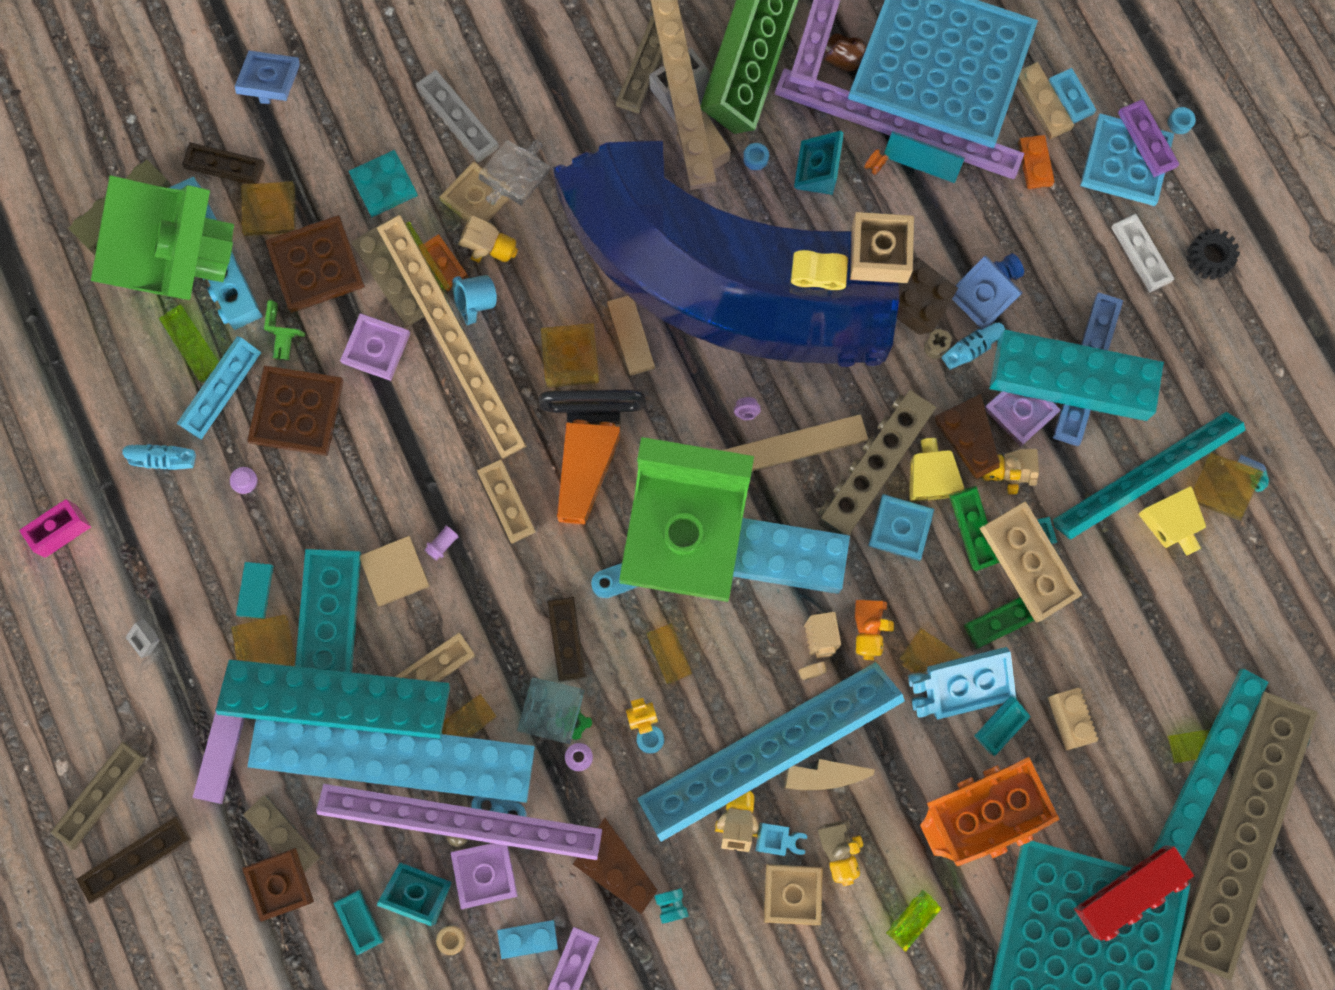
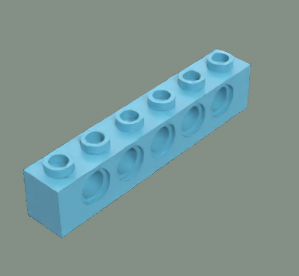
M193 176L169 188L182 189L187 185L201 188V186ZM208 203L205 218L217 220ZM231 251L224 282L208 280L211 286L207 290L214 302L218 301L221 309L217 311L223 323H229L236 330L262 318L263 315ZM238 295L235 301L228 302L230 296Z

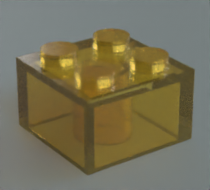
M594 323L541 328L544 374L547 388L600 383Z

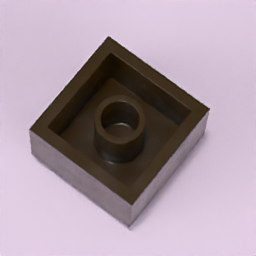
M920 258L913 259V271L908 283L892 282L879 306L916 334L921 335L935 330L958 287Z

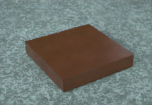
M296 848L242 868L260 922L314 902Z

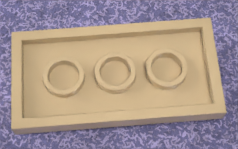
M1026 501L980 528L1036 623L1082 596Z

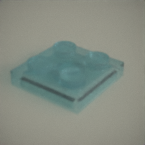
M532 677L517 731L570 744L585 690Z

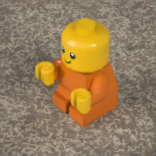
M856 600L855 619L858 632L860 633L856 636V653L862 655L863 660H874V656L882 655L883 637L880 635L881 630L894 631V622L885 620L882 617L883 610H887V602Z

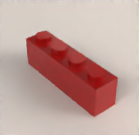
M1164 845L1076 906L1074 910L1093 938L1109 941L1120 933L1118 929L1126 923L1131 925L1139 921L1143 917L1142 912L1149 907L1154 909L1162 905L1166 901L1165 896L1172 891L1177 893L1185 889L1189 885L1188 880L1194 877V874L1175 846Z

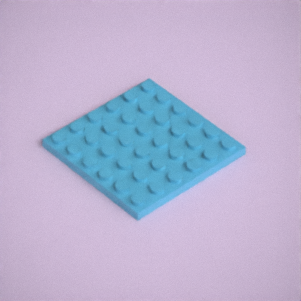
M885 0L848 99L994 149L1038 20L979 0Z

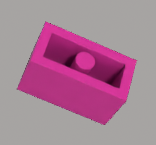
M65 499L19 531L31 550L46 558L91 528V525L79 507Z

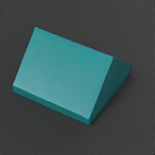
M840 130L801 141L794 183L795 189L833 195L837 181L844 132Z
M399 863L378 900L377 906L433 926L438 921L452 882Z

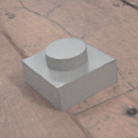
M145 619L135 622L126 636V639L141 658L150 655L160 641L155 630L149 626Z

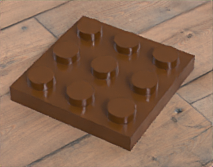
M339 215L265 240L290 313L365 288Z
M264 365L247 442L254 445L328 456L344 383L343 378Z

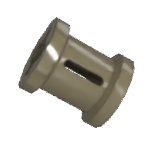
M941 329L931 332L924 344L926 355L932 359L942 358L950 347L951 335Z

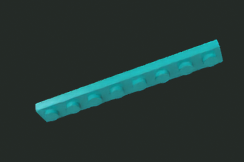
M1228 412L1223 413L1053 519L1054 527L1070 540L1244 432V422Z
M1246 669L1239 670L1151 854L1164 845L1175 846L1184 859L1257 708L1262 692L1265 691L1269 683L1268 681Z

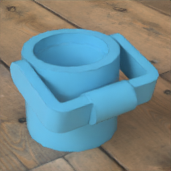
M488 275L462 279L458 276L452 280L454 300L466 325L476 323L478 311L492 309L496 306V289Z

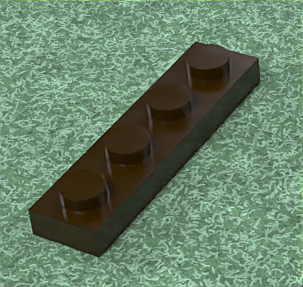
M174 817L81 875L76 880L89 904L94 903L187 845L192 839L180 818Z

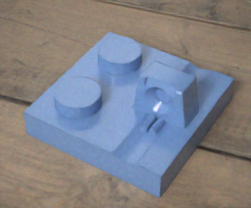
M248 51L235 84L236 94L259 97L260 103L270 104L271 99L287 101L300 66L299 58Z
M984 256L955 285L958 287V290L952 300L983 330L990 326L1023 292L987 256Z

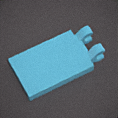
M1007 647L928 666V674L913 673L908 675L909 686H913L914 693L927 691V698L916 697L911 700L917 717H925L934 713L938 720L1002 704L1010 696L1016 698L1011 652Z

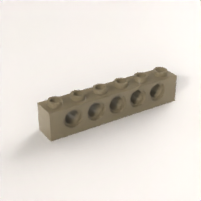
M911 390L908 391L905 397L900 394L892 406L895 409L892 416L888 417L885 415L877 427L881 431L876 439L871 436L863 447V450L866 451L863 458L860 460L856 457L848 471L852 474L847 481L841 479L833 492L837 495L832 503L827 500L818 514L822 517L818 524L832 533L850 535L927 423L936 406ZM898 418H908L910 420L911 425L902 426L899 423ZM892 438L896 442V447H887L883 439ZM869 460H879L882 468H872L869 465ZM854 481H864L867 489L863 491L856 489ZM842 501L849 502L852 505V511H842L839 503Z

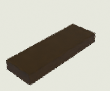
M189 142L182 163L183 168L254 186H258L265 165L263 159Z
M574 597L548 600L547 605L558 681L565 682L584 679L586 674Z

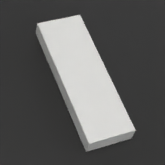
M1137 214L1131 215L1112 225L1113 232L1149 293L1174 280L1172 273Z

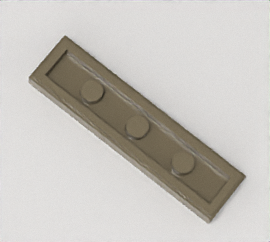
M654 16L650 18L616 100L617 107L640 114L650 90V74L659 68L662 61Z
M122 741L50 833L71 850H75L147 758L126 741Z

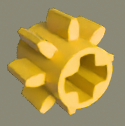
M644 698L632 700V708L626 709L631 730L638 728L640 734L653 731L651 724L658 722L653 703L645 704Z

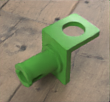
M268 300L264 330L276 335L272 358L290 361L292 338H295V336L305 337V332L299 329L275 327L278 303Z

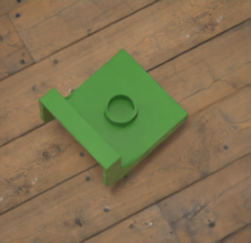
M110 175L90 281L190 300L194 277L224 282L233 246L234 224L205 218L210 190L190 185L182 189H171Z
M641 437L637 458V482L620 572V584L728 602L754 456Z

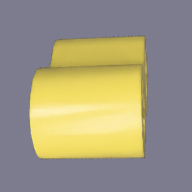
M808 250L797 251L793 255L791 283L800 287H822L829 290L844 289L847 280L848 257L837 253L821 254Z

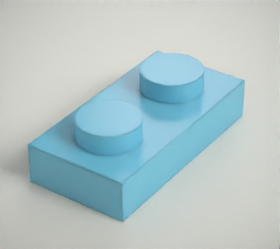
M1072 68L1049 78L1051 86L1073 123L1094 115L1096 108Z
M554 920L497 930L501 959L559 949Z

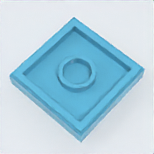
M882 494L868 546L920 561L934 509Z

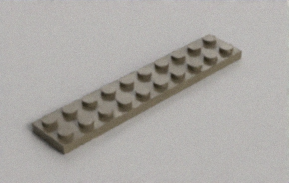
M1265 691L1262 692L1181 932L1176 959L1225 979L1232 980L1317 717V711Z

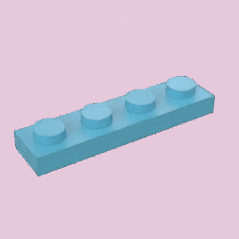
M237 336L176 424L195 437L202 439L261 352L243 338Z

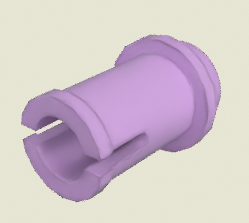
M445 526L431 543L428 542L426 544L425 552L436 561L439 557L443 558V553L458 539V535L452 529Z

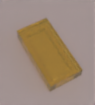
M672 623L646 633L667 685L692 675Z

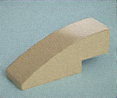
M818 759L815 770L798 766L788 768L784 789L820 791L839 788L873 776L875 769Z

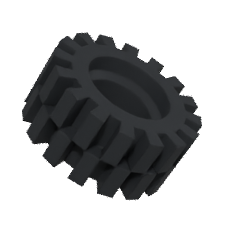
M1208 229L1204 233H1200L1190 244L1187 250L1189 255L1186 258L1187 261H1192L1188 265L1190 269L1194 267L1197 269L1194 274L1198 275L1201 272L1203 273L1201 278L1206 279L1210 276V280H1215L1217 277L1221 278L1227 274L1237 263L1240 251L1236 250L1239 248L1238 243L1232 244L1235 238L1231 236L1228 239L1226 237L1227 231L1219 234L1220 229H1215L1213 232L1211 229ZM1213 246L1217 248L1222 255L1221 261L1215 263L1208 260L1204 255L1205 247Z

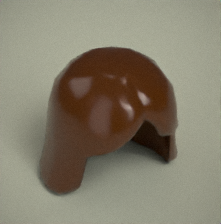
M834 33L828 39L823 60L844 71H854L859 68L867 46L859 37L847 38L839 33Z

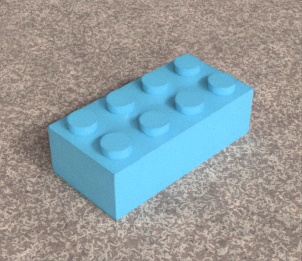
M743 518L733 577L839 594L843 587L850 536Z

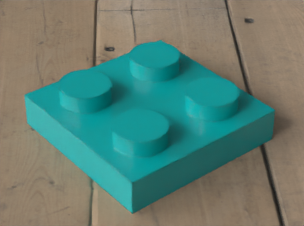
M395 149L348 171L371 218L418 196Z

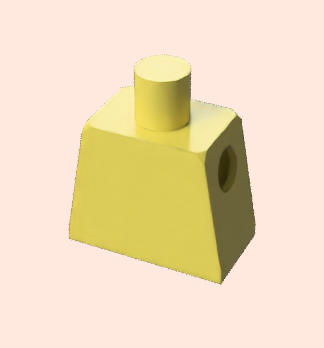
M937 438L921 440L922 453L913 455L910 461L909 501L950 498L949 494L963 490L964 486L952 451H938Z
M1191 486L1138 513L1165 548L1179 542L1186 556L1201 549L1194 534L1206 528V524Z

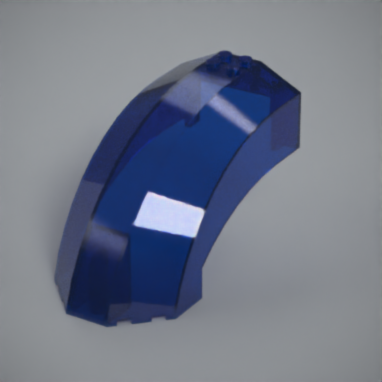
M663 141L606 142L600 145L599 151L594 154L585 152L573 158L572 164L567 167L563 164L554 167L558 198L569 224L585 250L608 278L631 299L659 319L693 337L721 348L759 358L794 363H838L841 367L853 366L855 363L877 366L886 361L894 341L899 305L898 283L850 280L851 231H810L777 227L744 219L717 209L689 195L664 178ZM808 250L821 254L837 253L848 257L846 287L841 290H829L822 287H800L792 284L791 276L794 253Z

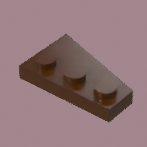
M981 394L935 416L936 425L975 479L1000 468V461Z
M604 818L598 826V829H602L597 860L577 857L572 865L642 914L658 890L610 823Z

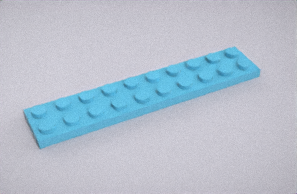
M875 662L638 797L637 800L659 840L662 842L905 702L903 694Z
M256 719L247 767L527 803L535 746L441 734V739Z

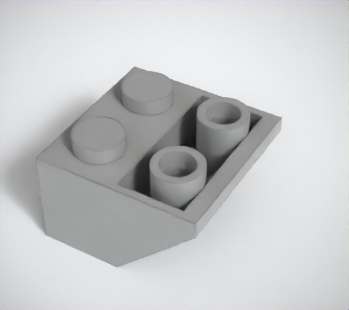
M690 48L688 52L701 105L710 74L702 60ZM664 66L650 74V90L676 123Z

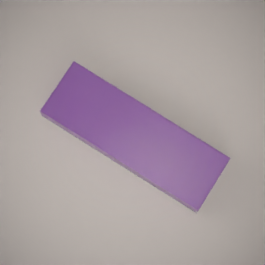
M1139 100L1121 108L1118 114L1153 177L1177 168L1179 162L1144 100Z

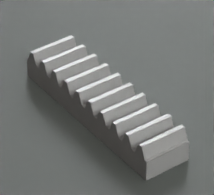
M434 70L416 83L420 95L437 112L439 118L443 119L445 125H448L450 131L461 141L464 148H467L469 154L473 155L476 162L479 163L499 148L497 141L437 70Z

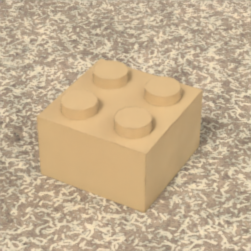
M856 212L851 230L850 280L908 283L913 271L914 216Z

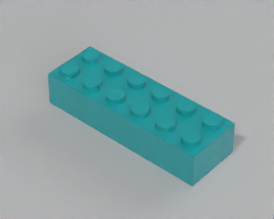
M1004 329L997 342L989 389L1147 421L1157 410L1164 362Z

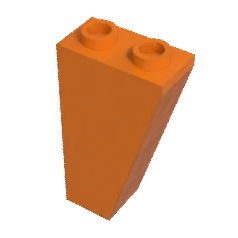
M574 420L573 423H566L557 513L559 522L586 524L620 440V427H616L614 423L600 422L599 425H591L585 420Z

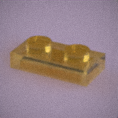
M479 694L444 720L442 734L470 738L497 718V715L484 697Z

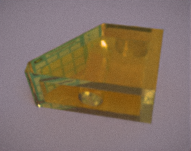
M920 628L916 631L899 659L904 661L903 666L913 673L919 671L923 674L928 673V666L964 658L965 656Z

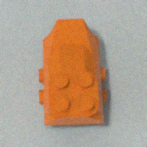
M1030 757L1001 770L998 765L983 771L985 777L974 781L973 777L957 783L959 789L927 803L929 810L920 826L934 856L951 859L956 866L989 854L992 858L1008 852L1006 846L1015 842L1018 846L1034 840L1032 834L1060 820Z

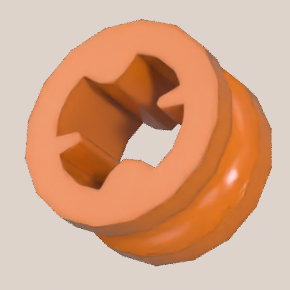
M879 149L873 152L864 165L865 169L872 170L873 175H876L888 159L886 154H880L881 151Z

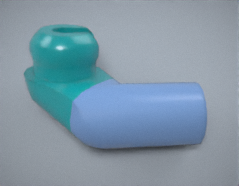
M1241 455L1236 467L1249 472L1250 485L1254 491H1263L1269 484V477L1265 466Z

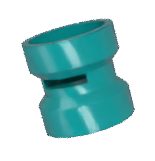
M682 888L654 895L656 904L661 908L659 915L661 924L689 917L687 908L682 903L684 897Z

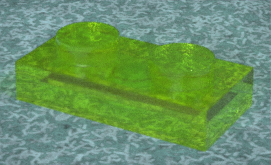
M922 889L900 917L893 922L886 934L906 952L942 908Z

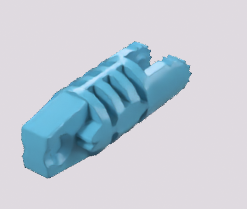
M995 322L983 330H975L956 342L942 356L949 370L971 362L990 350L991 344L996 342L1004 331V325Z
M132 444L123 447L124 449L122 450V454L127 458L131 466L149 469H189L194 467L196 459L194 450L177 446Z

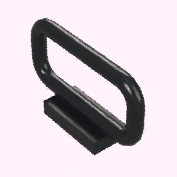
M554 390L540 394L538 402L540 408L544 411L567 413V423H573L574 420H585L589 424H600V422L620 424V412H635L644 409L646 406V396L637 390Z

